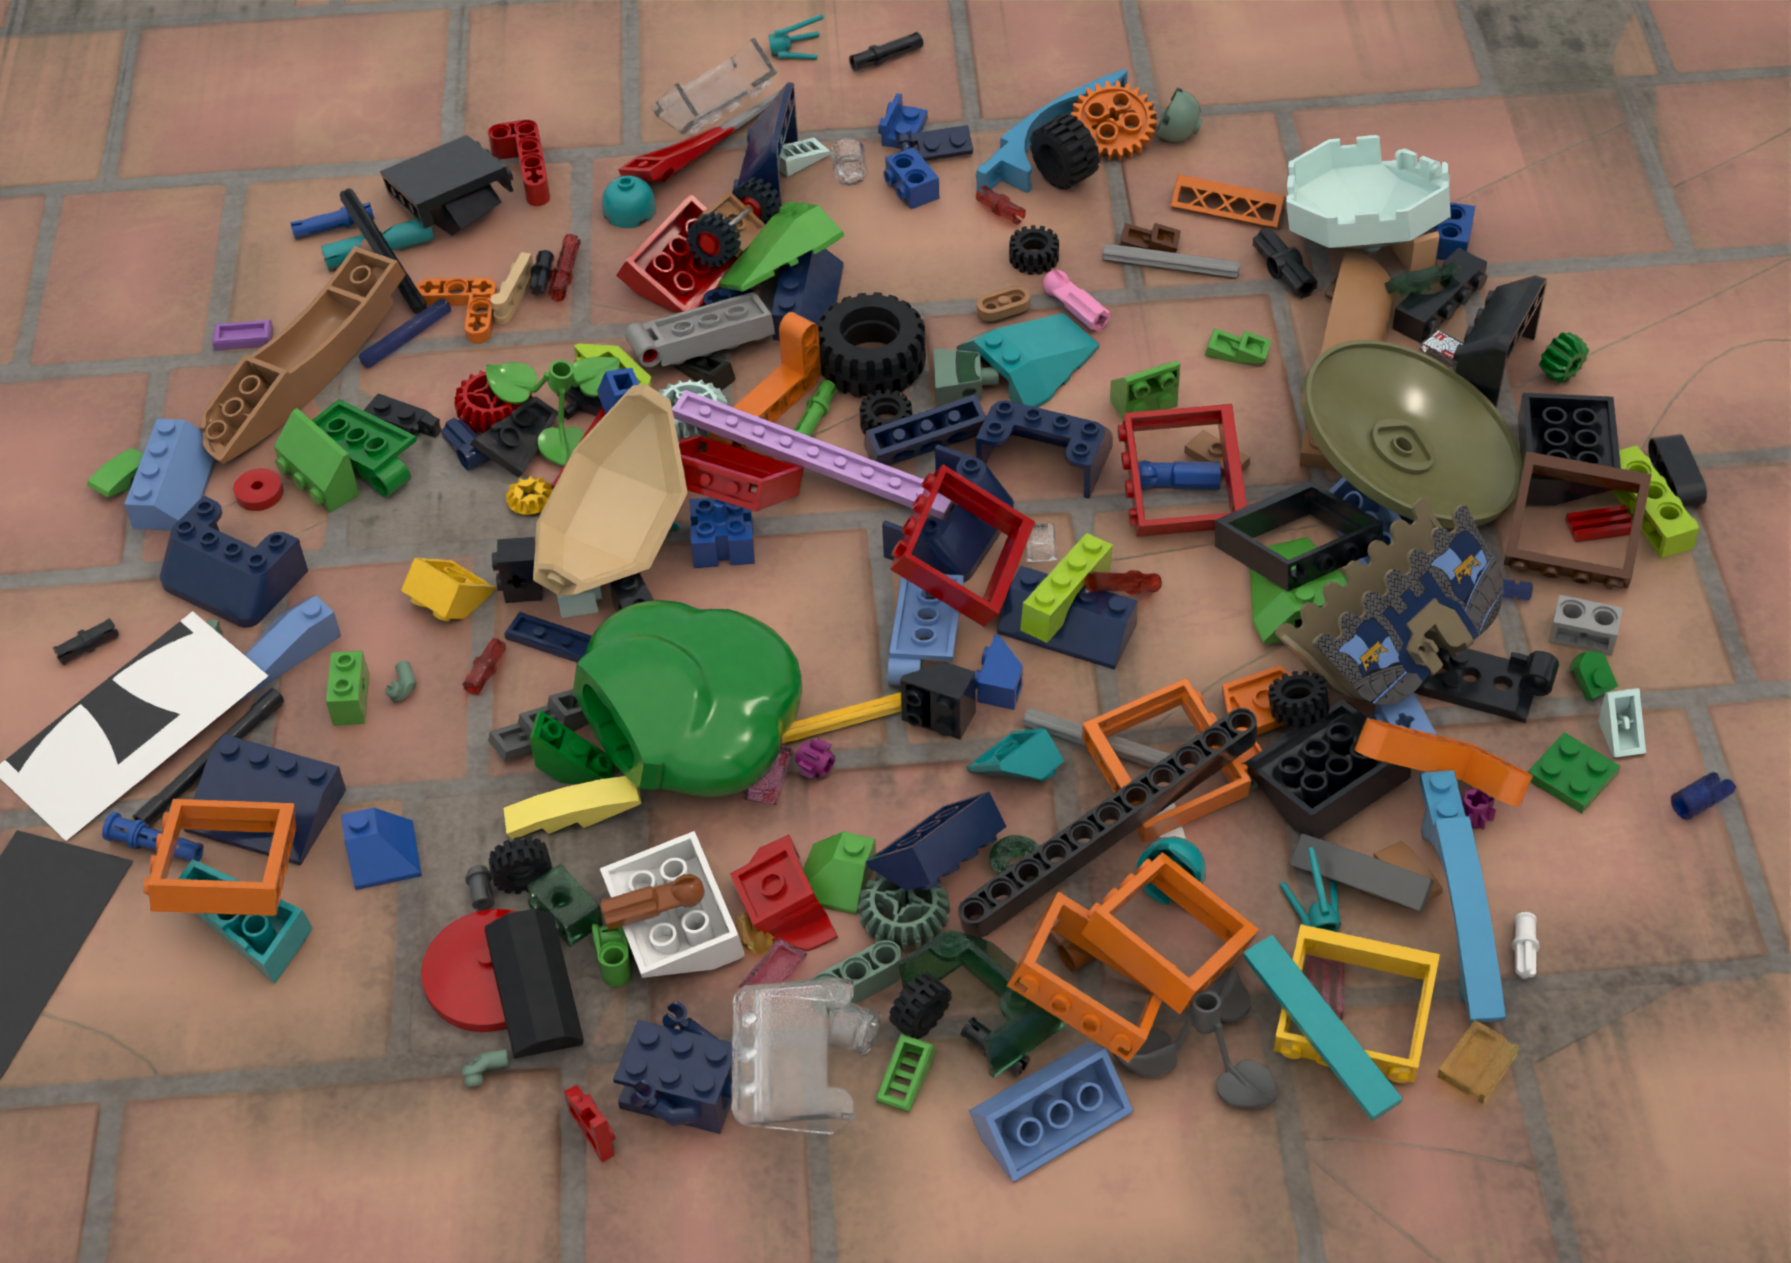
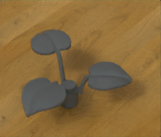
M1234 967L1228 968L1205 991L1199 992L1193 997L1191 1004L1192 1015L1185 1017V1024L1174 1043H1172L1171 1037L1165 1031L1151 1027L1146 1041L1129 1063L1113 1053L1120 1064L1134 1073L1143 1076L1164 1075L1176 1067L1177 1057L1173 1051L1181 1047L1190 1027L1194 1026L1198 1032L1203 1034L1216 1033L1223 1063L1228 1071L1221 1074L1217 1079V1092L1224 1102L1238 1108H1256L1268 1106L1274 1103L1277 1098L1275 1080L1265 1066L1257 1061L1244 1059L1233 1067L1229 1059L1220 1020L1224 1022L1236 1021L1248 1013L1251 1005L1249 993Z

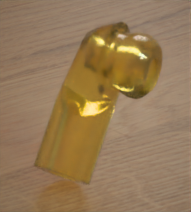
M748 913L738 914L735 917L742 946L755 954L768 952L773 943L771 934L767 932L764 935L763 931L755 932Z

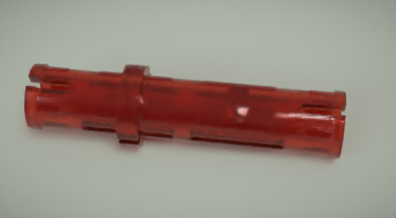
M574 234L564 236L556 268L551 273L552 283L548 295L549 297L552 296L551 299L554 301H563L565 299L568 285L573 280L572 270L581 244V240H577L578 236Z
M1129 570L1126 573L1091 571L1085 577V586L1091 592L1124 591L1130 595H1137L1141 592H1158L1162 585L1161 577L1157 573H1142L1138 570Z

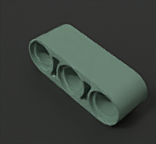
M889 940L877 942L813 977L810 990L814 1012L822 1017L835 1016L896 983L902 975L901 950L899 946Z

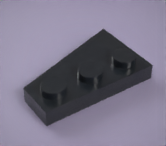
M534 396L514 410L508 417L497 422L488 431L476 437L470 445L519 478L538 449L539 435L543 430L552 426L558 416V411Z

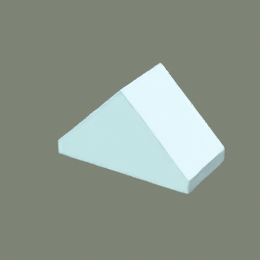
M1633 688L1605 692L1598 723L1612 757L1646 753L1640 689Z

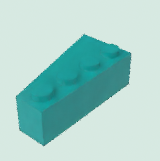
M194 859L190 861L178 878L187 880L240 881ZM281 899L277 916L195 913L274 984L313 929L302 909Z

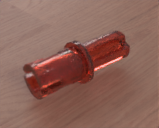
M493 638L482 655L474 659V666L462 684L468 693L479 695L490 676L495 675L497 671L496 664L506 650V644L500 641L499 638Z

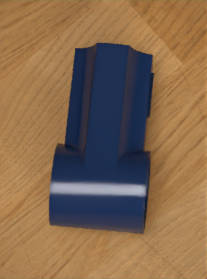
M452 418L446 422L445 427L441 430L442 438L456 451L460 463L467 471H471L491 460L470 445L478 435L463 420Z

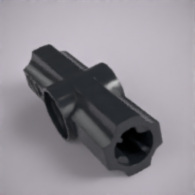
M1269 228L1260 230L1257 236L1253 238V246L1266 260L1270 275L1274 279L1281 278L1296 296H1300L1301 299L1310 296L1317 288L1318 281L1303 265V259L1299 250L1296 247L1288 248L1280 237Z

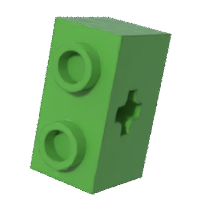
M363 651L331 653L326 704L333 726L365 724L369 671Z

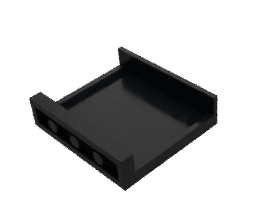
M468 135L380 171L388 195L425 229L435 225L430 209L495 181L509 192L513 191L511 185L513 175L507 165H503L498 157H493L488 149L481 147L478 141L475 142Z

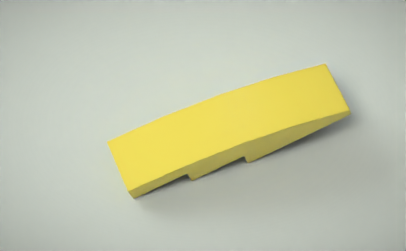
M626 776L567 786L536 795L503 808L506 833L514 840L516 837H522L541 828L547 834L577 822L583 828H586L642 804L640 790Z

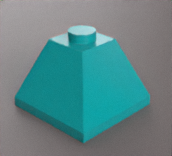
M1045 728L1016 730L1010 732L966 767L972 773L1020 780H1039L1042 782L1056 774L1055 768L1062 764L1064 759Z

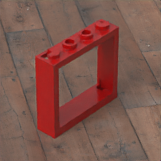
M1232 404L1124 413L1122 424L1118 425L1119 442H1124L1125 452L1121 453L1123 470H1128L1129 480H1125L1126 498L1132 499L1133 508L1129 509L1130 527H1135L1136 537L1215 530V520L1230 514L1219 513L1145 520L1134 436L1136 431L1218 424L1230 513L1247 507Z
M695 435L678 441L688 491L756 512L799 495L804 472L803 466L701 435ZM700 442L708 444L707 450H699ZM752 484L758 485L756 492L751 491Z
M943 464L933 475L928 473L923 480L921 487L924 488V491L916 498L912 505L913 517L911 516L902 528L901 532L905 534L903 540H900L892 551L891 555L895 558L890 570L985 627L1001 610L1035 521ZM937 493H940L1007 535L983 598L912 555Z

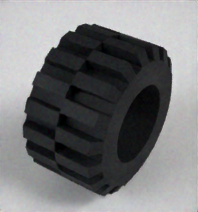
M1068 114L1059 115L1032 133L1033 136L1030 137L1032 158L1043 177L1054 187L1057 186L1058 189L1068 190L1098 170L1100 158L1096 141L1089 129L1084 126L1083 122L1077 120L1076 117L1069 116Z

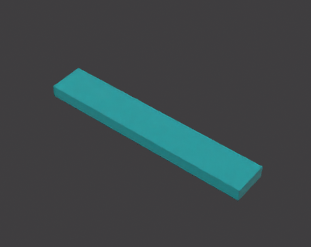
M1273 935L1243 952L1244 960L1372 1122L1402 1103L1400 1094Z

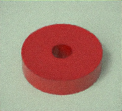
M258 468L249 470L239 476L234 483L233 491L237 503L242 508L260 511L274 506L281 499L283 486L276 472L270 469Z

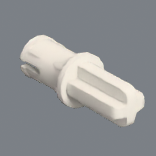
M1522 912L1514 917L1515 939L1512 941L1511 947L1515 951V972L1521 979H1526L1536 975V952L1540 948V943L1536 939L1537 917L1532 913Z

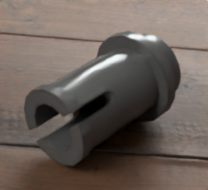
M473 866L465 876V882L470 886L472 907L474 909L478 908L480 911L486 910L494 905L490 881L492 880L491 872L485 866Z

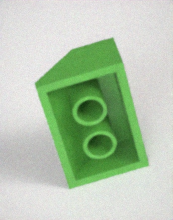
M298 408L294 409L274 445L277 455L275 463L284 475L289 474L300 490L305 489L316 505H322L331 513L360 495L349 453Z

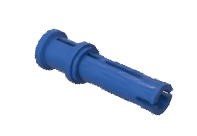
M117 812L109 814L102 829V836L106 841L117 840L127 843L128 847L132 849L145 847L155 851L158 833H163L149 828V825L143 820H128L122 818V815ZM179 837L177 841L179 848H175L173 856L188 861L194 859L199 862L203 855L204 845Z

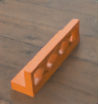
M1178 174L1171 207L1278 229L1282 210H1285L1287 198L1281 194ZM1181 190L1195 192L1198 197L1189 204L1179 202ZM1210 195L1221 197L1224 204L1216 209H1210L1203 199ZM1201 201L1204 207L1196 206V204ZM1235 201L1246 202L1251 209L1242 215L1235 214L1230 204ZM1262 206L1276 208L1273 221L1261 219L1256 210ZM1227 207L1230 212H1225L1221 210ZM1254 212L1257 218L1248 215Z

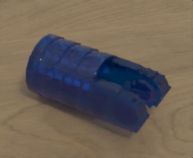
M1713 771L1680 789V791L1675 792L1671 796V804L1678 816L1689 820L1734 793L1737 786H1735L1733 781L1726 778L1720 781L1721 778H1719L1718 773Z

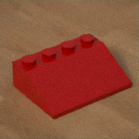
M690 194L625 261L616 276L636 294L677 314L700 307L704 302V294L719 286V281L738 258L734 255L722 266L717 267L715 265L712 268L709 267L708 263L705 265L701 264L702 259L700 257L697 260L693 257L696 253L695 251L690 252L688 249L692 244L686 242V238L689 237L687 231L707 208Z

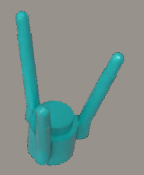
M821 14L787 28L774 30V34L768 35L771 55L778 54V59L816 60L818 58L817 55L786 52V50L791 49L790 42L817 37L820 34L818 31L790 37L787 33L820 21L824 16Z
M1309 847L1310 864L1319 901L1310 905L1308 915L1286 882H1282L1280 886L1301 918L1303 925L1337 932L1341 925L1338 913L1337 884L1333 881L1330 883L1329 904L1326 901L1315 849Z

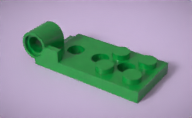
M340 399L312 419L319 428L349 453L352 467L358 470L360 478L371 483L372 487L383 497L388 498L411 479L408 468L397 456L418 441L415 435Z

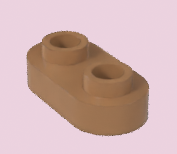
M1011 286L985 294L977 300V315L982 320L992 322L1025 312L1030 307V292L1022 286Z

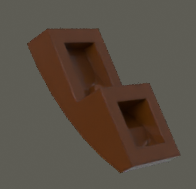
M1125 223L1119 245L1176 253L1181 230L1154 223L1152 230Z

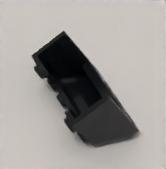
M1534 275L1497 286L1494 291L1490 290L1485 300V308H1479L1476 314L1474 327H1468L1464 337V344H1458L1453 357V361L1457 362V365L1453 368L1455 373L1473 384L1496 408L1498 406L1506 362L1520 337L1532 340L1536 337L1547 284L1546 278Z

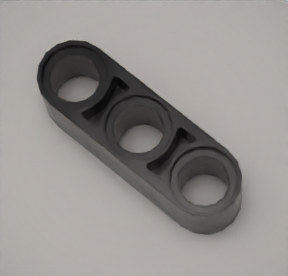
M1678 434L1650 438L1648 452L1652 465L1659 475L1665 478L1668 487L1674 495L1680 498L1683 507L1705 504L1707 499L1706 484L1684 436Z

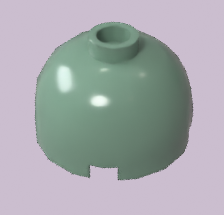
M1177 87L1170 99L1172 102L1165 109L1155 132L1156 137L1170 143L1183 142L1187 140L1191 133L1197 135L1203 123V120L1199 119L1201 108L1197 99L1189 92Z

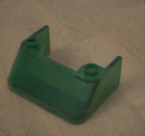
M944 931L898 962L903 989L907 988V984L911 980L915 981L918 975L922 976L923 973L927 972L940 981L963 965L1001 998L1000 1009L1008 1021L984 1037L989 1075L993 1078L1057 1033L1066 1024L1007 986L1017 963L989 940L958 931Z

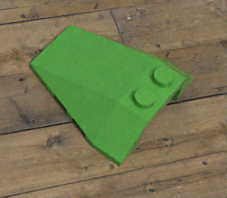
M790 201L779 208V213L772 216L719 281V285L721 288L744 292L774 276L773 271L781 266L790 264L792 267L799 263L797 258L808 251H813L816 254L845 235L819 205Z
M1304 537L1267 547L1290 560L1318 546L1309 538ZM1341 567L1290 591H1286L1250 569L1252 622L1263 645L1281 641L1275 634L1276 629L1284 623L1294 626L1295 620L1301 619L1300 609L1303 604L1311 602L1315 603L1318 607H1322L1325 604L1322 592L1326 583L1332 581L1339 583L1342 587L1345 586L1348 580L1345 569Z

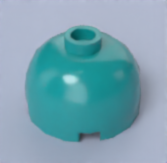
M622 176L616 178L607 185L603 192V216L609 219L610 224L620 228L640 226L639 222L644 221L646 218L647 222H649L656 213L654 192L650 185L639 177Z
M1177 836L1160 838L1148 846L1137 861L1136 870L1146 859L1153 861L1163 852L1202 884L1206 879V862L1202 852L1195 844L1185 838ZM1151 882L1143 888L1150 897L1161 904L1168 905L1169 901L1176 903Z

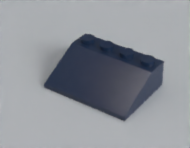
M223 734L207 759L193 800L295 803L296 833L289 862L301 865L344 795L346 787L339 766ZM184 829L185 832L267 856H269L274 833Z

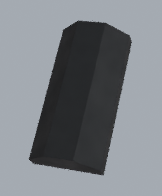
M529 909L507 913L487 924L484 932L514 1059L583 1045L584 1038L553 913L539 909Z

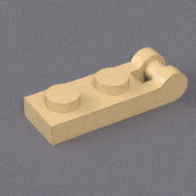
M520 253L516 262L512 263L506 281L501 283L500 292L491 296V306L495 309L493 312L494 320L499 325H504L511 321L530 285L532 278L530 271L533 266L532 254Z

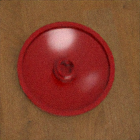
M488 909L465 915L446 926L429 945L423 958L421 969L424 992L432 1009L449 1024L474 1032H494L507 1029L484 931L487 924L507 913L518 911Z

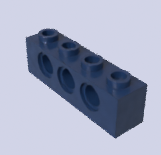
M974 394L866 430L864 447L871 460L890 466L934 451L937 444L946 447L976 437L986 416L977 395Z

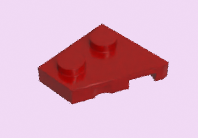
M577 1085L564 1091L569 1112L601 1162L615 1156L612 1141L616 1139L614 1132L606 1118L598 1110L592 1097L589 1094L585 1095Z

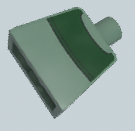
M933 349L936 407L974 394L981 401L982 385H999L998 371L994 367L981 368L980 354L978 352Z

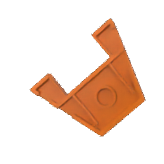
M1277 665L1223 684L1222 697L1226 715L1237 708L1251 710L1257 720V735L1284 726L1283 721L1279 724L1271 715L1268 691L1270 684L1274 685L1273 680L1276 678L1282 680L1281 675L1285 673L1288 676H1292V674L1281 665ZM1239 727L1236 730L1245 731L1247 728ZM1256 741L1252 748L1237 757L1240 764H1244V762L1260 753L1262 749Z

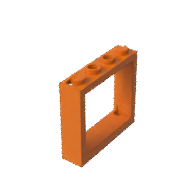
M1187 678L1083 723L1082 741L1113 793L1119 791L1132 780L1106 738L1180 705L1198 734L1218 721L1212 712L1208 713L1203 705L1202 694L1200 691L1196 692ZM1216 745V746H1212V747H1210V748H1211V749H1220V748H1222V747ZM1236 758L1221 769L1229 784L1156 817H1152L1143 823V825L1136 829L1143 843L1247 797L1252 781L1247 773L1248 767L1245 764H1240ZM1134 801L1131 805H1140L1144 802Z
M173 799L170 811L164 812L163 833H158L157 855H152L150 859L151 876H146L144 879L143 894L149 895L150 911L277 916L296 833L295 803ZM181 829L274 833L263 881L167 879Z
M1162 852L1153 861L1146 859L1137 870L1136 876L1130 873L1121 883L1120 890L1114 887L1106 895L1102 905L1097 902L1086 914L1090 920L1081 934L1181 1015L1192 1004V999L1197 993L1205 991L1246 951L1260 929ZM1150 882L1226 942L1190 978L1112 916Z
M1058 891L1043 911L1007 986L1129 1063L1146 1041L1162 1000L1081 934L1090 920L1086 915L1089 910ZM1051 930L1150 992L1136 1026L1036 963Z

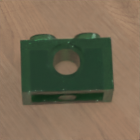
M561 863L527 885L530 899L527 902L530 909H539L553 913L559 938L561 937L569 947L593 932V924H598L599 927L603 926L599 905Z

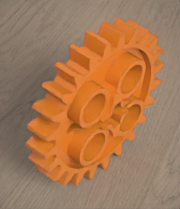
M1119 80L1116 81L1115 86H1111L1109 81H1106L1104 88L1096 83L1094 92L1086 88L1085 96L1079 95L1078 103L1073 104L1071 115L1083 122L1084 126L1089 129L1096 141L1099 158L1103 154L1107 155L1108 162L1111 161L1113 156H1117L1119 162L1122 161L1123 154L1132 159L1133 150L1141 154L1142 146L1148 147L1150 139L1154 138L1157 126V111L1153 110L1154 103L1147 102V93L1139 96V87L1133 91L1130 90L1129 82L1124 88L1120 87ZM1121 104L1124 105V107H1118L1116 105ZM1132 125V126H1135L1136 128H1128V127H1126V126ZM1103 135H1110L1112 137L1106 138Z

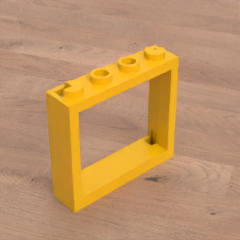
M1300 924L1293 961L1301 971L1303 970L1305 956L1311 955L1424 980L1409 1058L1405 1059L1364 1049L1389 1080L1397 1083H1405L1407 1081L1415 1083L1440 954ZM1282 1008L1275 1036L1274 1051L1290 1059L1302 1057L1315 1060L1318 1064L1328 1067L1305 1036L1289 1033L1292 1019Z

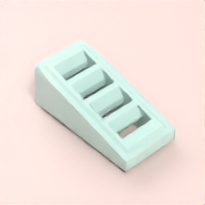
M815 138L783 145L779 161V170L789 177L829 156L830 150Z

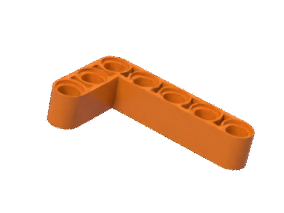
M794 312L787 313L779 326L782 364L733 408L774 423L817 384L821 375L818 326ZM709 432L708 438L744 449L748 447Z
M1366 718L1354 749L1356 752L1375 760L1425 772L1454 770L1456 779L1468 783L1499 801L1516 807H1521L1533 777L1532 774L1470 743Z

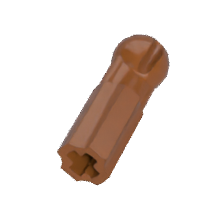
M683 874L673 882L634 890L601 900L600 904L607 928L612 930L659 916L661 912L677 907H693L701 902L705 890L699 877L693 874Z

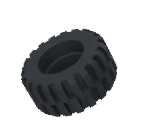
M865 292L858 293L856 297H845L841 303L836 302L831 305L829 311L826 310L817 324L821 375L825 377V380L832 381L838 390L844 394L850 392L853 397L860 398L861 395L867 396L870 393L876 396L875 391L880 390L881 394L885 393V389H890L891 394L895 390L901 392L908 387V383L912 384L924 369L926 360L924 321L915 308H911V305L904 300L899 301L896 296L890 294L883 296L882 293L874 292V295H866ZM866 342L887 344L878 348L856 347V345Z

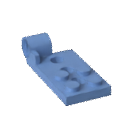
M944 574L964 586V575ZM901 577L889 651V686H900V679L903 675L921 670L923 660L953 662L960 612L936 597L931 600L925 599L926 597L934 596ZM924 617H931V618H933V619L924 620V619H922V618H924ZM925 637L929 638V640H919V638Z

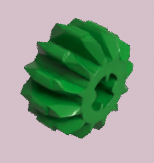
M1562 332L1546 346L1545 352L1541 354L1542 359L1539 366L1551 380H1555L1558 383L1562 381L1567 382L1571 377L1576 376L1579 369H1582L1583 363L1587 361L1586 356L1589 353V348L1583 342V339L1576 334Z

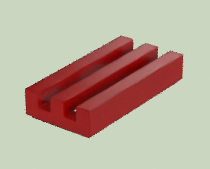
M1626 505L1567 513L1565 519L1575 542L1630 535L1632 517L1630 513L1627 514L1628 508Z

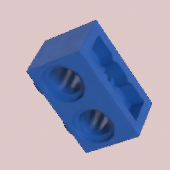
M914 147L885 158L886 169L883 171L884 179L888 185L893 186L901 201L904 200L910 209L940 199L939 177Z
M1450 202L1451 217L1433 227L1436 230H1430V233L1438 231L1440 236L1436 259L1446 260L1458 248L1467 252L1476 206Z

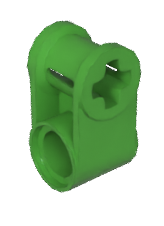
M593 924L594 944L603 982L612 987L625 985L632 977V967L629 952L631 947L623 927L608 930L607 926L599 927L598 924Z

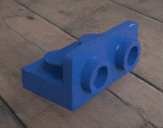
M896 93L893 101L887 105L885 118H881L879 122L878 133L882 135V146L900 149V146L896 144V135L922 132L928 119V110L903 106L902 94Z

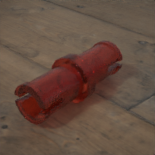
M986 185L980 187V190L985 192V195L977 191L976 200L990 207L991 211L997 216L1003 215L1014 224L1022 222L1016 215L1022 219L1025 218V209L1012 203L1008 196L998 194Z

